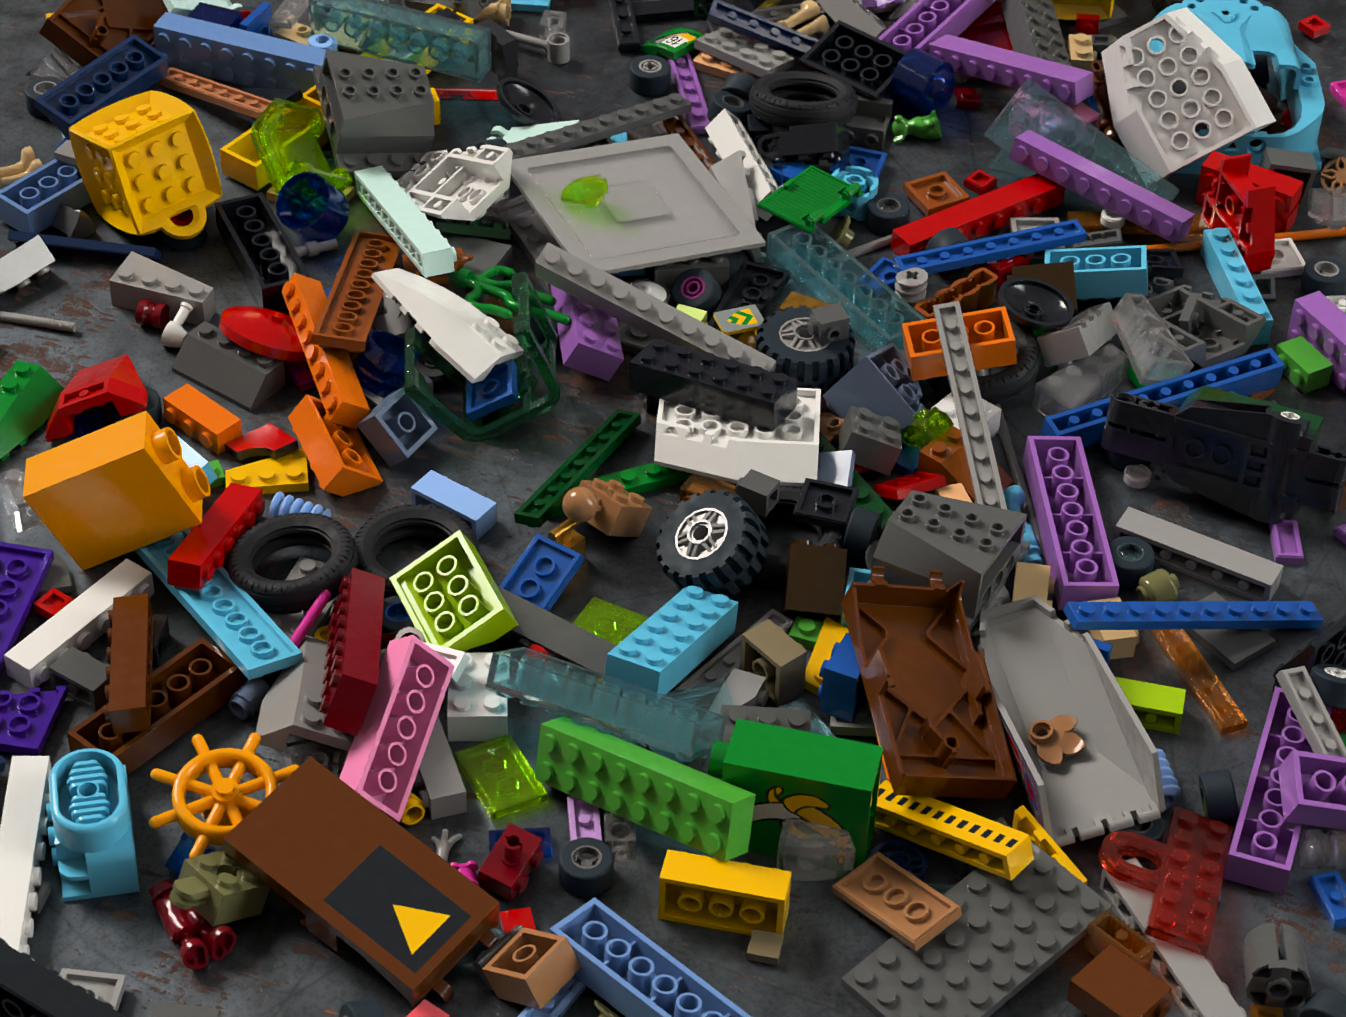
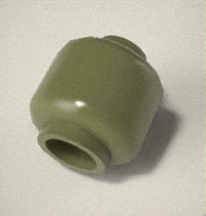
M1160 568L1139 579L1136 593L1140 602L1176 601L1178 598L1177 589L1180 588V583L1174 573L1169 574L1166 570Z

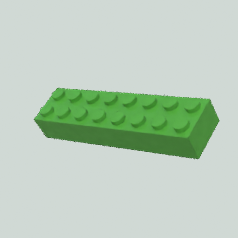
M567 716L541 723L534 780L724 862L748 852L756 794Z

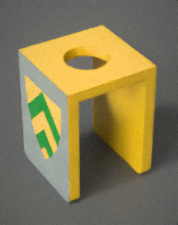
M755 304L714 312L713 317L724 334L732 335L744 332L737 340L753 349L756 348L757 330L764 319Z

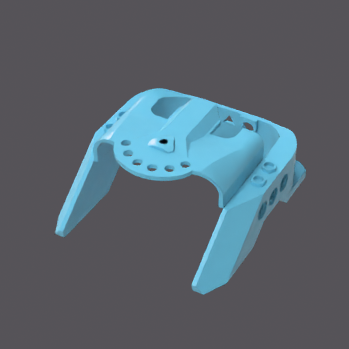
M1183 0L1182 3L1173 4L1165 8L1154 18L1156 19L1165 13L1187 7L1243 59L1248 69L1255 68L1254 55L1271 56L1280 99L1288 103L1291 129L1277 134H1267L1265 131L1254 133L1252 131L1233 141L1237 148H1228L1233 143L1231 142L1216 150V152L1228 156L1250 153L1252 155L1250 163L1257 166L1261 162L1266 147L1307 152L1313 154L1318 170L1317 173L1321 171L1322 161L1317 140L1325 101L1316 64L1294 44L1289 24L1279 11L1272 7L1263 6L1257 0ZM1154 40L1149 44V47L1153 52H1160L1163 49V44L1159 40ZM1200 129L1196 134L1198 136H1206L1209 130ZM1256 139L1262 141V144L1257 147L1249 145L1251 141ZM1210 154L1174 173L1200 174L1201 166Z

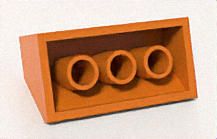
M306 394L290 413L288 419L293 427L294 434L299 439L302 451L310 462V468L314 471L319 481L320 488L328 494L333 493L345 497L380 485L383 480L358 430L329 422L322 400Z

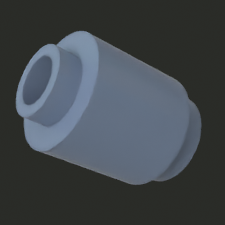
M261 678L248 679L231 696L228 707L232 714L241 720L253 717L260 710L262 700L270 689L269 684Z

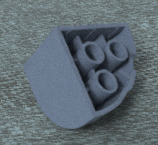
M893 342L867 355L822 395L826 400L827 407L832 412L837 413L841 419H845L851 406L857 408L864 407L874 414L894 418L897 422L901 423V430L917 419L923 412L924 407L919 402V399L923 396L918 381H912L908 373L910 370L908 362Z

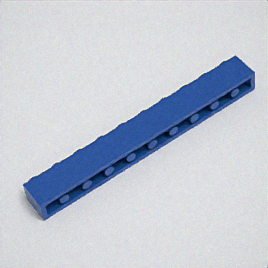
M1268 348L1125 393L1181 407L1190 393L1205 385L1228 392L1232 391L1243 396H1250L1278 387L1285 365L1273 349ZM1111 397L1044 417L1040 436L1081 437L1083 448L1100 443L1105 421L1108 420L1106 416Z

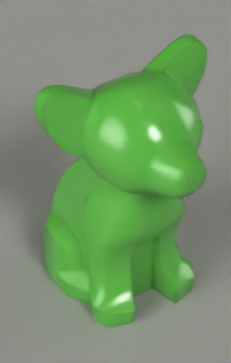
M935 110L929 116L915 117L911 120L897 115L892 124V131L895 135L893 139L894 144L901 142L908 134L926 140L942 138V129Z

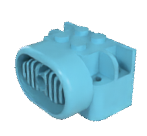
M95 748L80 749L63 756L56 762L50 772V803L46 804L48 822H53L48 827L50 846H56L51 848L53 866H58L63 902L139 892L131 799L126 765H123L112 753Z

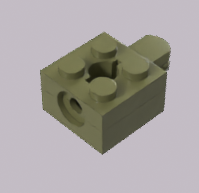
M224 850L185 859L179 878L174 881L169 899L179 909L188 910L194 908L214 927L261 914L270 886L231 855H224Z

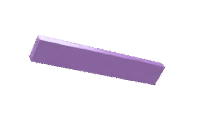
M688 52L674 61L666 57L671 66V76L677 94L682 95L683 98L692 103L691 112L684 114L686 123L695 135L708 134L705 129L710 123L707 117L708 107L690 53Z

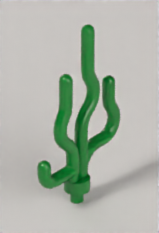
M494 266L480 275H476L474 271L466 268L450 272L449 277L451 280L456 281L457 287L465 290L472 289L465 296L464 300L483 314H491L508 320L512 318V311L520 314L536 315L563 325H568L571 321V318L566 314L535 304L519 303L514 300L508 290L521 292L527 298L549 306L556 304L557 301L554 296L536 291L528 284L520 281L491 280L496 276L510 279L515 278L516 271L512 268ZM484 293L503 300L509 309L475 301Z

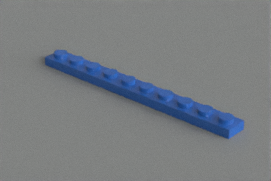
M1312 601L1067 602L1063 610L1074 630L1320 628L1324 621Z

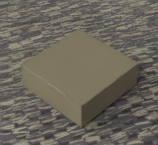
M753 929L746 960L778 966L784 934Z

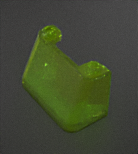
M274 98L254 121L250 135L276 195L284 199H295L343 192L353 181L347 169L338 167L331 172L317 142V138L325 129V121L320 109Z

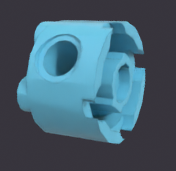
M846 166L845 171L841 172L840 168L835 170L832 176L850 185L859 183L861 190L864 192L859 198L852 196L851 204L834 216H850V218H854L857 221H865L867 202L874 198L878 192V177H873V172L870 169L861 166Z

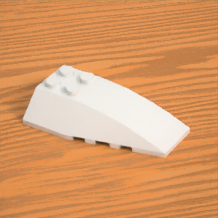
M488 144L482 145L479 150L475 146H471L464 152L460 148L453 149L450 153L447 150L427 152L419 161H425L426 163L424 165L415 163L411 170L415 171L405 173L397 182L425 215L441 219L475 221L482 218L486 214V210L492 204L500 201L504 197L503 193L509 189L513 152L510 148Z
M400 268L374 272L371 275L372 279L391 300H398L402 304L399 308L405 316L410 315L417 321L415 324L416 329L422 334L426 331L431 337L430 345L471 383L484 380L495 364L499 365L510 359L517 365V370L521 367L524 350L518 345L517 339L510 334H506L499 328L500 325L495 319L487 317L463 298L424 277Z

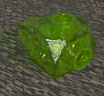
M601 174L577 178L564 187L561 192L562 203L586 204V208L601 205L600 201L605 200L604 194L609 193L606 178L601 179Z
M925 407L912 416L915 420L907 428L902 440L909 446L921 448L934 441L953 426L954 423L945 412L937 407L929 411Z

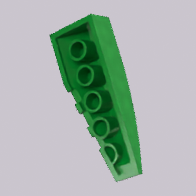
M16 360L0 381L1 462L10 456L9 452L16 446L22 447L28 442L27 437L33 432L39 433L48 424L60 393L64 390L40 365Z

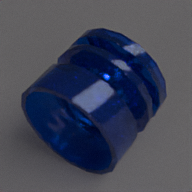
M373 330L368 335L365 351L358 355L353 367L359 383L364 389L376 395L386 397L405 386L408 380L406 375L411 374L418 361L419 353L404 339L386 331Z

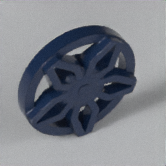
M892 839L881 842L870 854L871 857L875 853L880 852L912 875L919 872L915 877L920 880L924 878L927 871V857L923 850L916 844L906 840ZM894 848L891 853L882 852L885 849ZM908 850L916 854L918 858L910 857Z

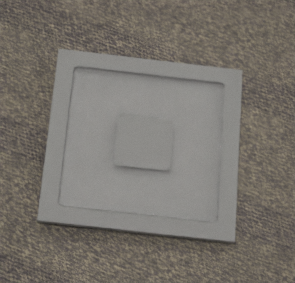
M678 133L512 159L510 178L564 251L609 274L766 246V241Z

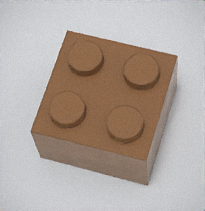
M523 927L482 970L498 999L542 1009L572 979V976L582 966L567 937Z

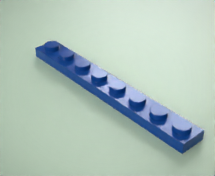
M1077 219L897 256L893 259V266L898 273L909 268H921L928 275L936 274L938 272L1085 242L1087 232Z

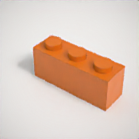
M188 383L163 398L165 419L183 430L186 435L192 436L202 443L205 448L211 449L218 455L226 451L224 443L242 436L240 418Z

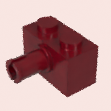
M509 823L478 871L479 885L512 902L517 892L521 894L525 890L531 870L533 868L537 869L543 861L545 853L542 852V838Z

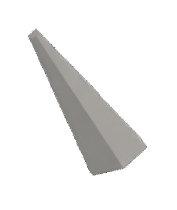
M739 150L710 166L709 172L756 229L755 224L759 218L753 189L747 185L746 177L750 173L749 169L744 168L743 164L746 153ZM760 247L746 250L755 263H764L766 253L761 252Z

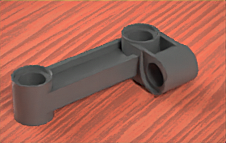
M402 0V3L408 15L425 12L439 3L454 10L455 13L459 12L474 19L491 4L492 0Z

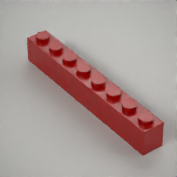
M1038 173L893 229L891 250L897 256L925 251L928 241L936 233L946 228L958 229L970 241L1008 226L1010 217H1030L1063 204L1065 187Z

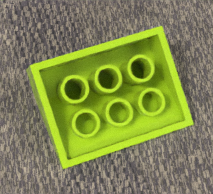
M460 530L389 578L415 628L424 635L426 643L463 652L494 642L519 625L476 547Z

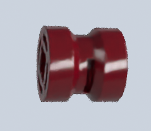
M142 299L136 308L135 321L137 324L145 326L152 324L154 328L164 329L169 320L170 308L167 304L158 303L155 305L150 300Z

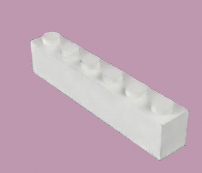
M724 108L705 127L710 136L708 140L717 149L715 153L721 160L739 150L745 151L746 157L743 160L744 168L749 169L750 173L746 177L747 185L753 189L758 216L767 221L773 215L757 207V204L779 189L741 120Z
M125 559L5 653L4 659L7 675L28 688H37L40 684L46 682L50 678L48 667L67 650L74 647L83 651L100 636L107 633L108 628H112L109 624L108 610H113V598L148 593L150 598L154 594L152 572L129 559Z

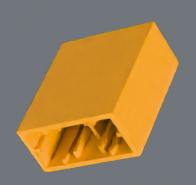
M147 411L26 459L23 498L82 571L202 524L203 498L210 496L211 493L210 484L203 469L199 465L189 467L183 460L182 447L173 429L170 427L160 429Z

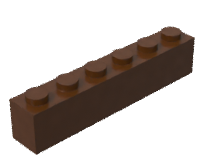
M148 593L113 598V610H108L109 624L112 628L107 629L108 642L111 647H107L106 650L108 664L110 665L106 666V678L110 685H105V697L109 704L104 705L106 723L112 724L114 735L151 730L154 618Z

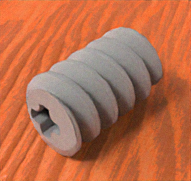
M909 268L908 270L900 271L895 277L896 283L892 312L897 318L902 319L906 323L913 322L914 307L918 302L925 299L927 293L928 273L921 268Z

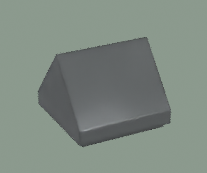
M1275 274L1252 275L1262 298L1276 299Z

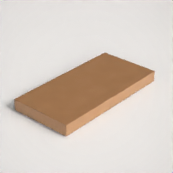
M880 852L875 853L832 886L836 896L915 951L963 915L960 906Z

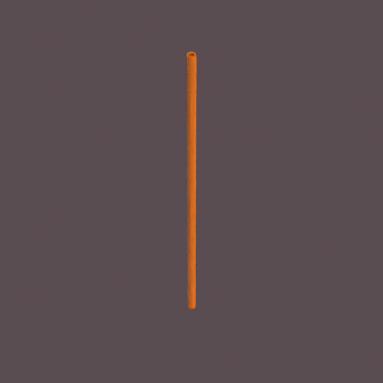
M1346 227L1275 233V239L1291 238L1293 241L1344 237L1346 236ZM1202 240L1178 242L1176 244L1147 245V249H1175L1176 253L1198 251L1201 249Z

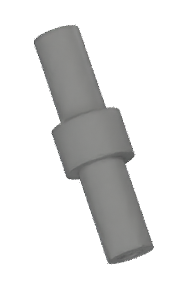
M336 239L318 243L315 240L306 242L304 246L294 247L299 257L305 255L312 257L319 255V252L338 249Z

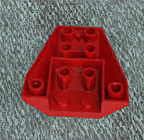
M128 354L78 371L59 395L47 424L45 436L47 442L55 439L61 440L72 434L75 415L83 412L85 409L103 406L109 401H113L121 417L129 414H138L146 409L148 392Z

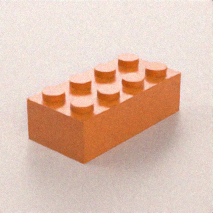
M1005 306L962 313L975 371L1017 364L1016 340ZM935 318L902 323L904 350L912 381L947 376Z

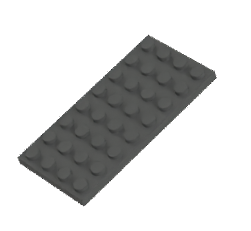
M1031 841L1034 860L1012 881L976 868L944 894L946 898L961 907L963 915L917 951L895 936H892L841 978V984L877 1017H990L1112 913V905Z

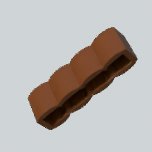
M987 268L974 270L967 278L955 281L950 288L941 289L932 298L918 302L914 307L913 322L935 318L933 305L959 301L962 313L973 312L991 306L996 297L998 276Z

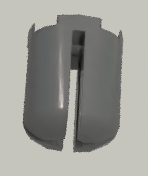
M1266 922L1250 930L1245 937L1242 947L1247 998H1250L1252 1002L1260 1006L1261 1012L1272 1015L1289 1014L1290 1008L1298 1006L1304 1000L1306 1004L1311 996L1306 941L1301 933L1292 925L1281 923L1279 928L1280 944L1277 945L1275 923Z

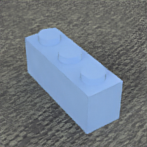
M430 470L411 487V504H416V506H419V504L431 505L432 507L443 508L454 513L469 525L476 540H479L497 523L496 502L433 470Z

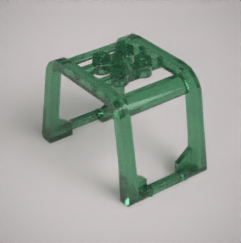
M525 272L512 276V294L518 301L519 315L513 317L514 336L526 351L525 354L513 359L517 365V381L519 382L517 383L518 401L522 402V408L516 409L513 403L509 406H504L496 410L500 418L485 426H482V417L471 421L466 415L467 378L430 345L429 340L415 326L405 331L404 393L463 440L484 442L493 439L548 412L556 406L560 399V382L556 374L555 356L557 331ZM529 309L546 338L542 345L539 344L530 327ZM415 351L459 387L463 388V421L430 393L424 376L415 368ZM534 365L548 388L547 394L540 399L534 391L539 383L531 371V367Z

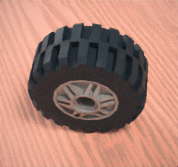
M791 306L786 307L784 311L778 310L774 312L772 317L769 315L757 330L755 350L776 360L775 373H784L789 377L798 379L797 388L821 389V394L824 395L853 368L855 336L850 326L847 339L820 345L816 336H811L807 328V322L810 320V311L813 308H807V306L793 308Z
M706 490L704 494H693L688 501L683 500L677 504L679 507L674 512L671 510L667 515V522L662 523L659 530L661 536H657L656 547L658 548L656 550L657 561L660 563L662 571L680 590L686 586H699L704 591L727 596L731 593L735 595L741 591L740 588L745 584L748 586L753 581V575L755 573L758 574L762 568L761 561H765L767 555L765 548L768 547L766 527L750 506L735 493H730L726 490H717V492L715 490Z

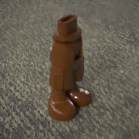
M1099 61L1091 63V72H1093V95L1096 99L1098 111L1101 112L1098 131L1103 132L1102 140L1105 144H1116L1121 140L1113 127L1104 69Z

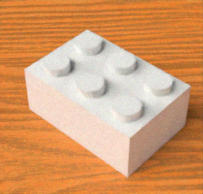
M508 652L466 653L470 660L457 683L449 682L448 741H508Z

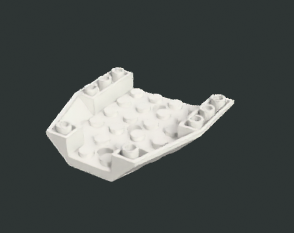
M1187 7L1165 13L1124 35L1101 52L1113 127L1147 189L1169 178L1170 174L1212 153V151H1216L1252 131L1255 133L1276 122L1243 59ZM1154 40H1159L1163 44V49L1160 52H1153L1149 44ZM1176 82H1182L1186 87V91L1183 94H1176L1172 90V85ZM1198 124H1204L1208 127L1209 133L1206 136H1198L1196 134L1195 127Z
M797 388V407L774 431L659 398L654 464L736 484L741 477L744 478L753 469L780 480V486L802 488L806 478L817 480L821 389Z

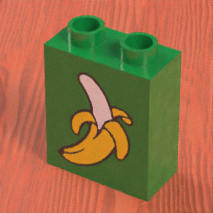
M739 718L736 720L730 742L714 741L709 760L708 775L756 794L748 852L847 872L853 871L867 860L875 829L884 746Z

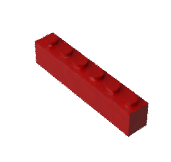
M230 483L202 517V524L195 526L168 558L167 584L200 591L207 581H211L215 571L222 567L224 560L230 555L237 540L254 526V522L259 516L263 515L265 501L262 500V489Z

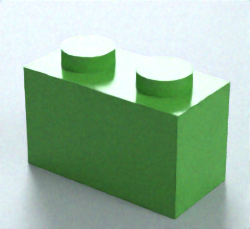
M1299 336L1276 345L1275 353L1285 365L1282 374L1304 394L1329 385L1333 364L1304 337Z

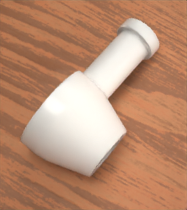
M186 302L180 304V309L174 320L168 322L162 333L161 345L170 348H181L188 334L182 328V325L188 314L193 310L190 304Z

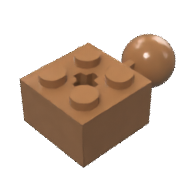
M594 478L593 481L581 480L579 487L570 489L562 501L563 511L570 520L578 523L588 522L608 536L639 537L652 511V507L644 503L645 499L642 496L633 492H627L624 490L625 486L622 483L610 479L609 482Z

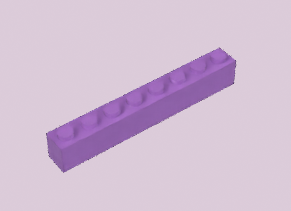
M948 34L929 44L931 66L1072 104H1078L1094 94L1093 72Z
M1027 130L1015 137L1009 159L1174 244L1188 235L1195 216L1192 212L1031 130Z

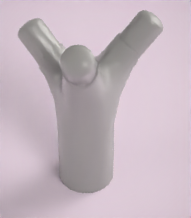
M443 829L441 840L433 836L431 841L436 845V854L447 861L450 849L456 841L462 839V834L458 833L448 839V829Z

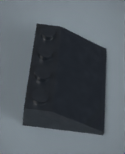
M840 20L799 59L800 64L818 73L840 78L848 82L855 91L874 100L902 90L915 77L914 55Z
M1346 613L1336 622H1330L1325 631L1319 636L1315 635L1304 649H1298L1286 664L1282 663L1277 667L1273 674L1275 679L1273 692L1275 686L1281 688L1276 678L1280 670L1305 666L1310 676L1312 667L1317 664H1333L1346 668Z

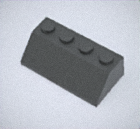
M206 321L186 335L172 365V372L249 412L255 410L286 386L283 360L263 356L239 346L227 338L220 328Z

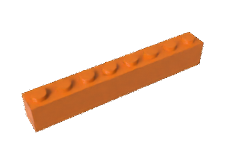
M294 273L290 280L284 284L282 294L329 422L357 430V424L368 414L370 409L348 351L336 347L326 349L319 345L311 344L312 333L327 300L321 281Z

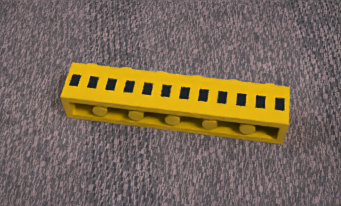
M887 780L879 785L875 820L876 828L1010 881L1034 860L1029 834L929 796L894 795L891 782Z

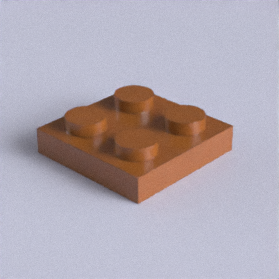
M945 171L903 183V192L926 216L970 200V196Z

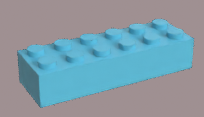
M686 586L607 653L604 685L657 703L735 632L739 602L731 600L722 594L704 591L699 586Z

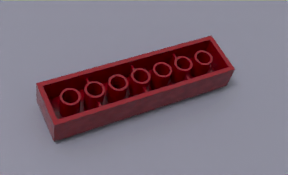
M353 567L349 577H343L339 588V600H334L329 615L331 617L328 626L330 631L327 637V643L329 644L325 653L327 659L324 670L326 671L322 681L324 687L321 698L323 699L319 712L324 713L323 726L358 736L378 686L385 578Z

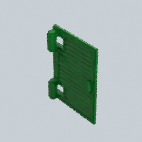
M811 165L759 202L757 207L808 233H812L815 230V223L824 224L851 204L852 196L859 198L863 195L864 191L861 190L859 183L850 185Z

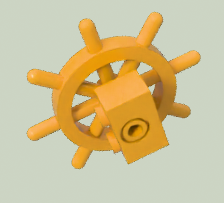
M256 732L249 735L242 750L235 748L209 750L204 737L196 734L192 737V743L198 756L187 762L178 775L158 768L151 771L150 776L153 780L173 786V809L151 817L149 819V826L157 829L177 821L189 836L196 839L189 853V858L203 855L208 844L222 846L224 850L223 838L262 802L245 795L264 789L267 797L278 787V783L288 778L299 765L293 764L273 772L263 759L254 754L261 741V736ZM220 768H233L228 778H223L219 770ZM245 771L256 777L253 780L239 784ZM207 773L212 784L209 785L196 780ZM188 791L201 795V799L188 804L185 803ZM201 813L203 819H207L206 822L199 820L194 814Z

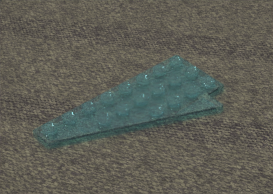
M1029 77L984 133L988 139L1002 148L989 165V168L995 171L1024 178L1037 174L1009 159L1015 137L1027 130H1031L1170 202L1180 192L1178 188Z

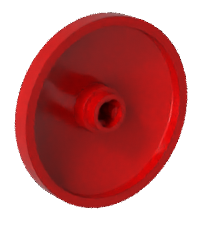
M233 306L223 311L219 328L227 338L239 346L257 354L279 360L307 361L290 315L255 306Z

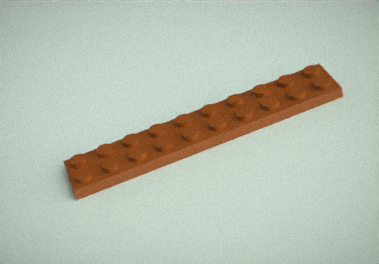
M355 230L312 333L311 344L319 345L326 349L333 347L343 348L348 352L365 351L384 301V291L372 279L371 275L374 272L396 268L402 253V249L391 235Z

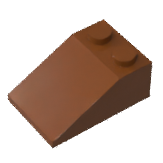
M951 425L919 451L917 471L943 475L947 485L962 483L971 501L975 503V495L960 429ZM997 463L1004 491L1007 487L1014 485V481Z

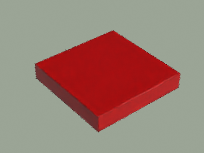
M917 471L875 484L873 488L878 496L901 500L906 498L912 490L924 493L947 486L943 475Z

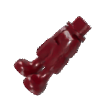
M165 879L152 885L149 888L152 904L156 908L160 920L163 922L164 930L173 944L182 946L179 951V957L187 968L202 969L207 966L209 955L217 962L222 960L232 950L236 942V934L232 928L221 925L212 929L213 926L194 908L182 910L174 906L169 899L173 889V882L170 879Z

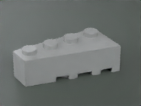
M131 251L109 280L112 305L136 310L140 300L146 299L152 301L155 305L158 303L167 304L170 308L169 318L174 319L180 309V304L186 302L193 307V310L188 314L184 322L200 325L204 321L209 322L216 312L213 287Z
M1108 302L1089 307L1072 317L1066 326L1049 330L1037 337V341L1046 366L1057 365L1058 368H1063L1073 364L1074 360L1092 355L1102 345L1111 341L1112 337L1120 329L1111 303Z

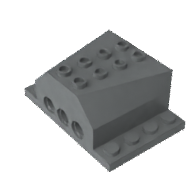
M326 49L323 65L314 66L313 76L339 178H355L354 171L383 166L388 173H391L392 178L401 177L409 171L414 172L415 170H411L415 163L424 165L425 161H419L427 152H430L434 139V100L424 66Z
M912 490L888 519L873 555L872 566L885 567L884 580L892 585L930 587L929 574L931 570L943 571L942 583L948 589L964 580L962 604L970 632L980 619V612L988 608L1016 570L1017 562H1022L1029 552L1030 543L1022 540L1027 514Z

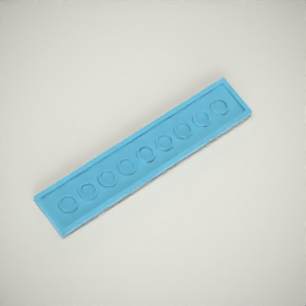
M188 529L134 550L249 680L260 678L281 669H288L290 666L296 665L303 660L302 652L248 593L238 588L232 582L223 566L215 571L211 581H207L200 591L167 584L168 558L190 533Z

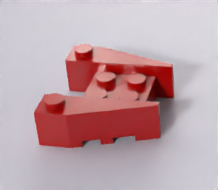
M1249 153L1222 159L1218 168L1220 174L1218 178H1214L1211 182L1213 189L1207 192L1204 197L1201 217L1210 229H1229L1236 239V245L1250 273L1271 269L1272 260L1275 257L1276 186L1271 184L1255 187L1252 184L1251 179L1248 177L1252 157Z

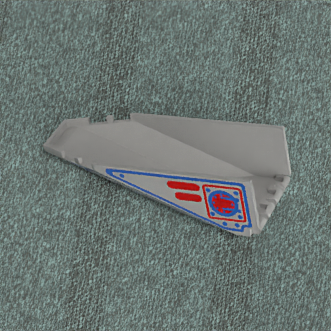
M1036 595L982 610L980 612L979 628L981 639L978 651L982 650L1012 762L1033 817L1059 847L1075 843V837L1077 836L1080 841L1104 835L1105 828H1108L1111 833L1132 827L1136 819L1139 824L1160 819V813L1166 810L1158 751L1091 635L1088 632L1080 634L1073 629L1069 620L1063 622L1056 617L1055 609ZM1059 715L1077 718V725L1073 732L1084 741L1085 749L1073 756L1063 755V761L1059 766H1053L1042 761L1038 757L1037 748L1028 741L1027 733L1030 726L1035 721H1050Z

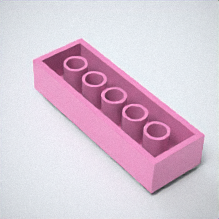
M414 635L389 642L379 669L377 689L359 734L353 739L339 777L396 823L401 821L455 668L454 664Z

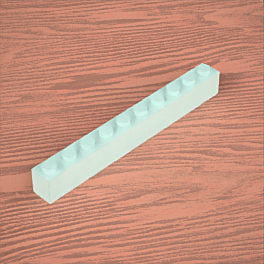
M383 166L354 171L357 195L421 274L426 278L455 272L454 262L457 261L455 248L449 245L448 240L443 238L439 229L434 227L432 221H429L425 213L420 211L419 206L413 203L410 196H407L404 188L401 189L397 180L395 181L392 178L391 173H388Z

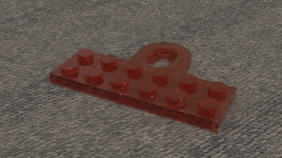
M1175 806L1171 814L1165 844L1129 831H1116L1108 834L1104 838L1098 853L1099 861L1103 868L1114 878L1153 893L1144 934L1202 956L1206 955L1210 946L1233 827L1221 821L1196 814L1191 810ZM1121 856L1145 857L1155 863L1158 869H1144L1126 862Z

